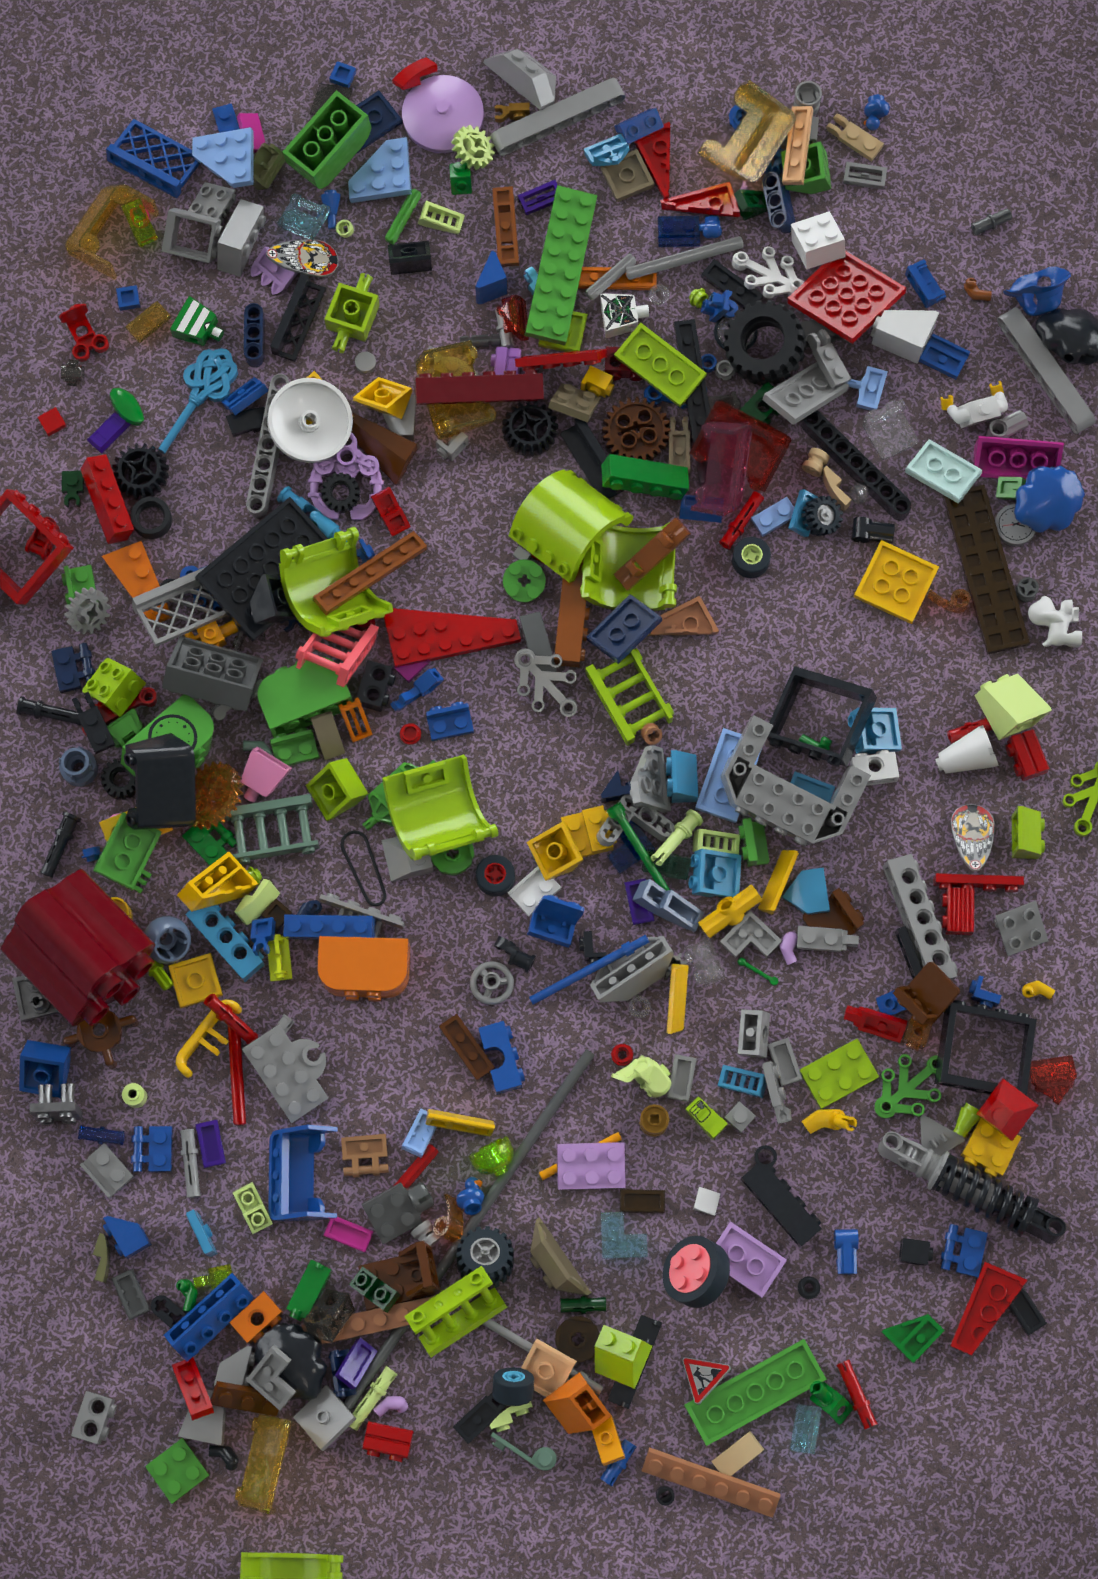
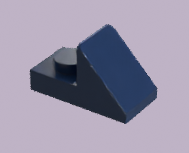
M617 770L601 794V803L621 800L624 795L630 794L631 781L622 786L619 771Z

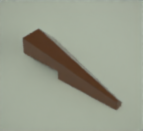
M352 412L354 417L351 433L356 437L358 446L367 455L374 456L378 460L380 470L397 486L407 471L408 464L418 450L417 444Z

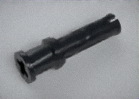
M24 696L19 698L16 710L17 715L23 713L32 715L36 719L46 717L82 725L77 716V711L46 705L42 700H28Z
M64 811L60 826L55 829L56 837L40 870L41 874L53 878L68 841H71L74 837L73 832L77 822L81 821V818Z

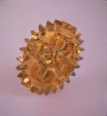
M212 761L211 766L205 763L203 770L197 768V774L195 775L196 821L192 825L193 827L197 826L199 829L205 827L209 830L211 824L217 827L218 821H221L223 824L225 823L224 817L228 816L231 818V810L237 811L234 805L241 803L238 796L243 795L244 792L240 788L244 784L240 782L242 777L238 775V771L229 764H224L221 761L216 764Z

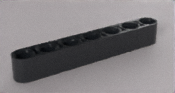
M818 410L802 419L801 426L804 432L892 518L902 521L908 517L912 506L911 501ZM814 419L817 423L809 424L806 420ZM828 433L831 438H823L821 434ZM841 447L844 448L846 452L839 453L836 449ZM858 462L861 467L855 468L851 463ZM871 476L875 478L876 481L869 482L866 480V477ZM887 491L891 496L884 497L881 492ZM896 506H903L906 511L900 512L896 509Z

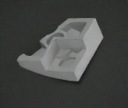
M411 395L402 420L382 413L389 430L408 440H414L416 421L415 395Z

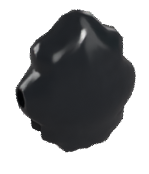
M1056 308L1037 319L1035 322L1036 331L1041 337L1044 346L1048 350L1055 352L1063 361L1075 365L1080 363L1088 366L1098 363V318L1091 312L1080 308L1072 310Z
M276 1324L256 1341V1351L254 1354L256 1362L259 1364L273 1345L277 1346L291 1359L279 1376L296 1391L290 1401L296 1399L310 1401L317 1398L321 1392L323 1378L327 1372V1365L321 1358V1340L313 1332L303 1331L299 1324Z

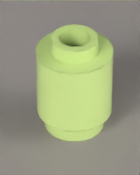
M131 1083L124 1087L122 1098L130 1107L140 1108L147 1101V1093L139 1084ZM136 1091V1097L130 1098L131 1094Z

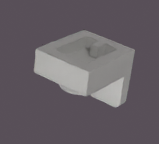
M463 432L458 436L454 435L448 442L449 446L438 439L436 441V452L443 459L448 458L453 461L469 444L468 436Z

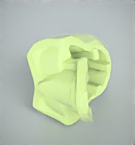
M643 1055L638 1059H634L628 1066L617 1071L616 1074L612 1073L611 1077L624 1082H630L635 1079L640 1084V1088L644 1089L647 1095L652 1098L665 1095L670 1090L672 1084L668 1077L671 1074L663 1064L659 1065L656 1061Z

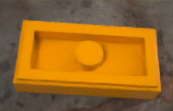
M611 1415L610 1418L592 1430L603 1466L625 1459Z

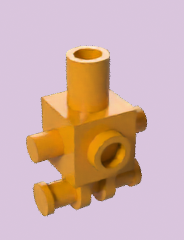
M233 620L221 626H218L217 622L214 621L196 629L198 633L196 636H194L192 631L184 635L190 639L223 647L227 645L225 638L239 631Z

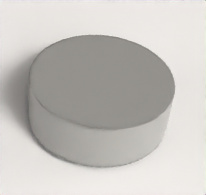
M370 352L359 353L355 358L357 370L363 374L373 372L376 368L375 356Z

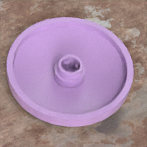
M438 75L420 81L421 85L413 87L404 100L402 120L405 131L415 144L425 150L435 153L454 152L452 148L455 145L451 141L458 130L463 126L466 128L468 125H471L473 129L478 126L479 132L482 128L484 120L482 100L474 87L458 77Z

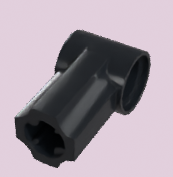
M855 517L853 519L851 540L858 543L880 542L881 540L893 543L895 524L873 522L868 517Z

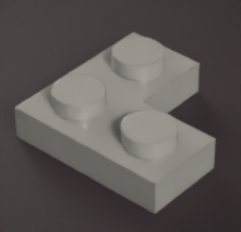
M749 911L743 920L735 925L720 941V944L736 958L751 943L767 958L779 946L782 940L754 913Z
M273 1345L246 1381L278 1410H282L296 1391L279 1377L291 1359L277 1346Z

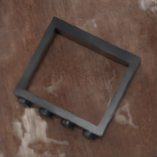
M794 666L769 722L773 727L767 740L775 748H788L790 752L797 755L804 753L816 761L823 759L832 766L839 767L842 765L847 767L877 696L870 688ZM802 684L862 702L840 754L780 735Z
M954 1000L944 1011L934 1084L989 1095L998 1085V1083L948 1074L956 1013L958 1012L1025 1026L1018 1084L1015 1088L1027 1096L1037 1019L1030 1018V1015L1026 1013L1013 1015L1008 1014L1009 1011L1005 1009H995V1011L987 1010L985 1005L975 1004L972 1007L967 1006L964 1001Z

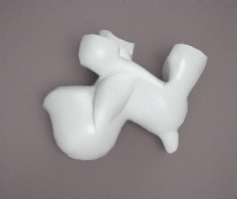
M1042 596L1039 601L1030 606L1028 616L1032 623L1049 627L1048 638L1043 643L1044 647L1051 645L1080 647L1082 644V631H1074L1067 634L1069 624L1079 622V607H1073L1072 600L1061 602L1059 611L1055 610L1052 600L1047 596Z

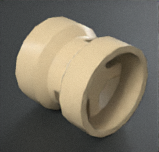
M811 448L808 453L809 458L804 461L802 469L806 473L820 477L823 472V465L828 463L830 456L819 448Z

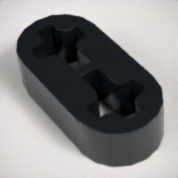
M156 1296L151 1302L152 1312L170 1328L174 1326L175 1322L170 1317L172 1313L178 1317L186 1315L181 1308L166 1296ZM165 1300V1307L170 1311L168 1313L163 1310L157 1311V1301L163 1302Z

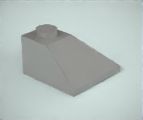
M398 837L381 840L391 882L434 872L430 856H422V859L416 861L414 859L411 860L404 851Z

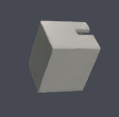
M518 546L513 553V557L517 560H529L531 554Z

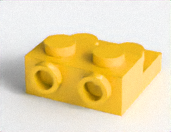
M603 805L582 810L581 813L561 817V822H565L582 858L614 850V845L608 847L601 845L596 836L601 826L609 817ZM608 830L605 837L608 839L613 831Z
M980 1118L960 1156L964 1157V1162L969 1163V1165L973 1167L979 1165L984 1168V1173L990 1174L991 1177H1002L1022 1137L1017 1135L1013 1141H1010Z

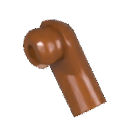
M974 278L966 279L964 290L971 299L991 301L992 291L980 290Z

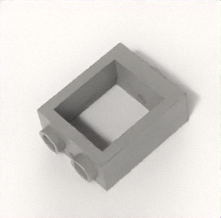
M178 208L168 210L162 252L206 263L214 261L215 258L217 259L218 238L221 237L223 232V226H221L222 219ZM180 218L212 225L208 253L176 245Z

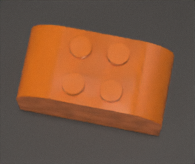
M319 936L318 974L324 987L331 994L346 997L348 1001H359V997L368 998V1001L379 1002L381 998H392L399 995L406 988L410 969V943L408 939Z

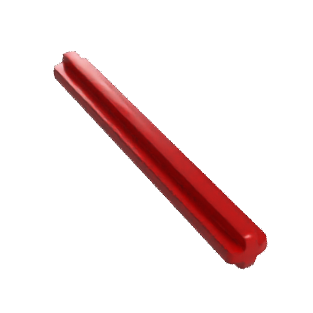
M228 1026L233 1123L236 1126L246 1124L241 1037Z

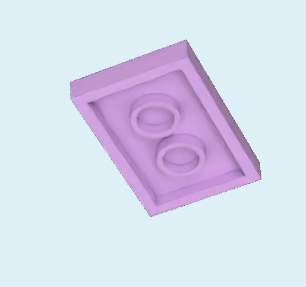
M625 1143L557 1144L558 1190L625 1188Z
M732 1222L728 1224L716 1242L728 1255L730 1262L729 1277L760 1298H763L787 1259Z

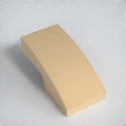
M825 466L822 473L825 487L831 498L837 500L836 504H840V509L844 512L850 506L851 499L839 488L842 479L828 466Z
M749 1431L711 1462L719 1472L732 1476L760 1454L764 1448L752 1432Z

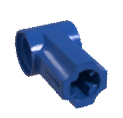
M835 1229L834 1240L836 1241H834V1248L837 1251V1274H857L856 1250H858L859 1244L858 1230Z

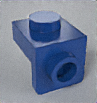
M978 976L976 981L972 980L969 988V993H972L971 1000L980 1002L979 1005H985L988 1009H992L993 1006L997 1007L1002 995L980 989L983 976Z

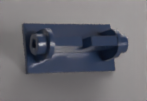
M350 1349L330 1351L328 1356L331 1362L335 1389L333 1393L336 1394L337 1398L356 1395V1388H349L335 1377Z

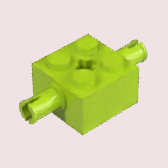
M365 273L360 274L356 288L338 283L324 319L326 329L338 333L332 345V349L338 352V349H340L339 353L345 352L349 337L366 342L380 306L378 295L367 292L373 280V277L368 274L366 278Z

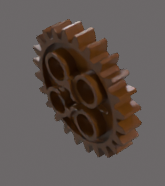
M628 397L627 404L620 400L619 408L613 405V413L607 412L608 419L603 420V424L606 426L602 427V433H605L603 441H608L606 448H612L611 454L613 455L619 453V456L646 460L649 457L653 461L654 453L660 456V449H666L664 442H669L670 437L667 435L671 429L667 428L670 425V420H665L667 413L660 414L662 407L654 408L655 401L647 404V398H644L643 402H639V398L636 397L635 402H632ZM647 416L649 420L643 422L639 420V417ZM625 420L629 424L627 426H620L618 423ZM634 428H637V430L640 431V432H639V433H636V431L633 430V429H634ZM646 435H652L654 437V440L647 441L644 439V437ZM625 440H632L634 444L627 446L623 442Z

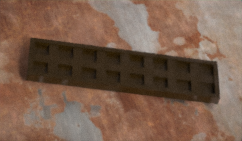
M985 484L971 487L959 504L943 495V501L987 655L1029 645V637Z

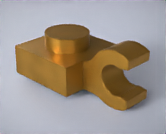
M509 103V106L496 105L495 112H501L502 115H496L495 122L502 123L508 117L509 120L517 121L530 115V103Z

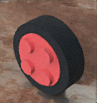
M702 1236L687 1237L673 1247L665 1260L662 1275L664 1288L671 1298L692 1308L705 1307L714 1302L726 1287L730 1274L729 1258L725 1250L713 1241Z

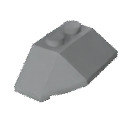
M515 49L484 59L483 63L539 110L554 104L556 76L527 52Z
M664 936L648 937L650 942L636 949L634 954L628 957L625 955L599 969L595 980L590 984L599 1002L628 1001L664 977L674 954Z

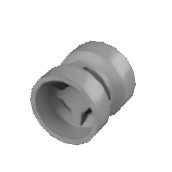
M428 1219L411 1232L414 1239L425 1241L430 1247L442 1238L438 1232L432 1229V1224Z

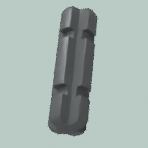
M500 334L460 337L461 348H469V346H472V348L489 347V345L493 347L500 346L501 344Z

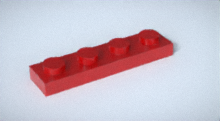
M936 873L933 877V886H939L940 890L961 887L965 889L983 888V891L993 892L996 891V888L1005 889V892H1018V889L1024 886V876Z

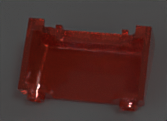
M716 401L689 454L693 455L696 461L702 463L712 459L747 477L751 489L757 492H765L792 439L787 434L725 402Z

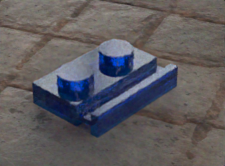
M658 216V247L700 246L699 216Z

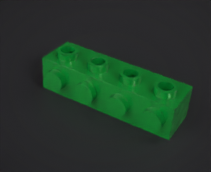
M609 454L601 464L603 487L613 490L649 494L654 497H667L672 500H681L689 490L688 467Z

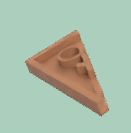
M698 596L660 615L662 622L647 636L716 635L719 633V630L701 597Z

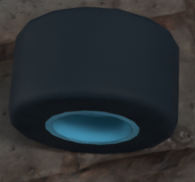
M515 1367L498 1370L493 1376L492 1395L494 1400L507 1406L528 1404L534 1396L533 1374L528 1370Z

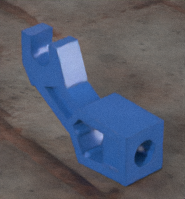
M436 668L428 669L414 682V687L411 690L398 696L399 699L390 704L395 711L405 708L420 696L423 697L430 694L444 679Z

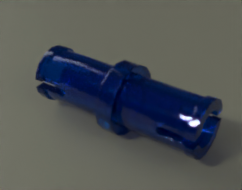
M80 1125L79 1140L97 1141L98 1144H103V1142L124 1144L125 1131L105 1129L104 1126L94 1128Z

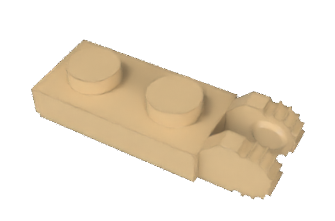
M837 113L833 120L845 129L841 131L839 127L829 123L826 126L827 131L837 137L840 142L872 162L883 148L884 143Z

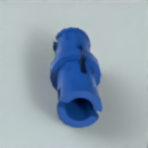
M626 1439L621 1444L625 1459L609 1464L600 1477L601 1480L610 1486H613L621 1471L626 1469V1463L637 1448Z

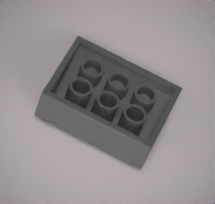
M180 636L166 666L162 688L172 693L189 695L194 699L207 700L216 705L229 706L234 710L247 711L261 670L263 658Z

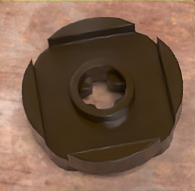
M573 1316L565 1320L558 1327L555 1335V1344L558 1351L576 1360V1363H581L595 1355V1344L600 1333L597 1326L590 1319L583 1316ZM576 1333H581V1337L585 1339L584 1343L581 1342L579 1346H575V1342L571 1341V1337L576 1336Z

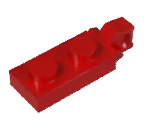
M847 1005L844 1013V1019L854 1022L853 1025L858 1027V1030L898 1043L901 1042L907 1025V1020L859 1006V1008Z

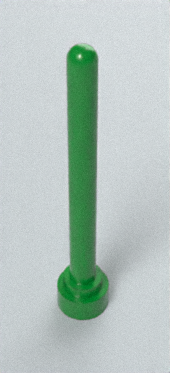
M619 802L606 811L607 814L614 821H618L656 884L666 891L670 890L627 821L626 813L624 812L626 809L623 804Z

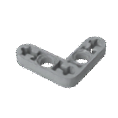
M630 794L624 795L619 801L626 809L624 812L626 813L627 821H633L658 840L666 841L675 831L674 824L659 812L633 804ZM628 802L632 804L630 808L626 806ZM641 814H649L652 821H644ZM608 817L597 832V840L603 846H611L618 839L623 829L613 819ZM663 827L667 829L666 833L662 832ZM611 828V829L614 830V831L611 833L610 837L607 839V838L605 837V834H606L607 831Z

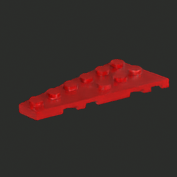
M393 608V612L385 614L384 617L395 668L521 642L516 619Z

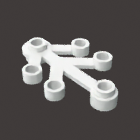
M770 246L765 247L762 252V258L766 260L769 269L750 260L745 252L740 251L734 254L732 259V267L734 269L743 271L748 268L763 275V277L758 278L754 275L746 276L744 286L747 289H754L757 286L765 285L763 296L766 298H773L776 295L787 293L790 296L804 283L803 280L797 278L792 267L794 260L791 256H783L780 263L781 268L785 269L788 278L781 275L774 259L775 249ZM779 283L783 286L775 287L772 284Z

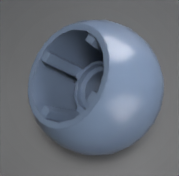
M162 916L150 922L144 931L155 943L150 957L159 963H175L181 960L189 951L191 945L190 931L186 924L176 917ZM167 933V937L160 941L161 936Z

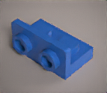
M650 108L614 127L617 133L623 134L627 144H630L663 128L664 125L657 108Z
M455 702L451 704V707L446 708L436 706L426 712L432 741L474 733L468 703Z

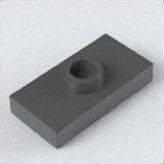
M133 1269L111 1278L129 1320L151 1311Z

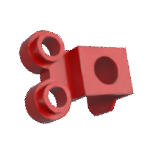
M75 304L59 316L61 322L67 324L76 342L72 349V354L79 362L89 359V350L91 349L98 353H103L109 348L107 337L103 334L96 335L85 315L88 312L86 304ZM79 326H85L88 329V334L79 337L76 334V329ZM99 343H104L103 347H97ZM80 352H85L84 356H78Z

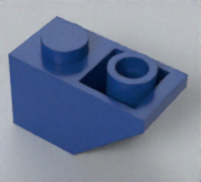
M110 1216L103 1218L106 1222L103 1227L109 1237L113 1235L117 1243L114 1244V1247L120 1256L124 1255L129 1259L152 1245L140 1224Z

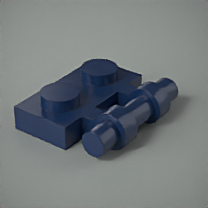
M87 643L79 644L80 652L76 654L74 653L73 646L51 651L60 693L81 689L80 680L86 679L87 682L94 675L95 669L92 668L91 663L92 653L88 649ZM82 661L84 670L78 672L76 662Z

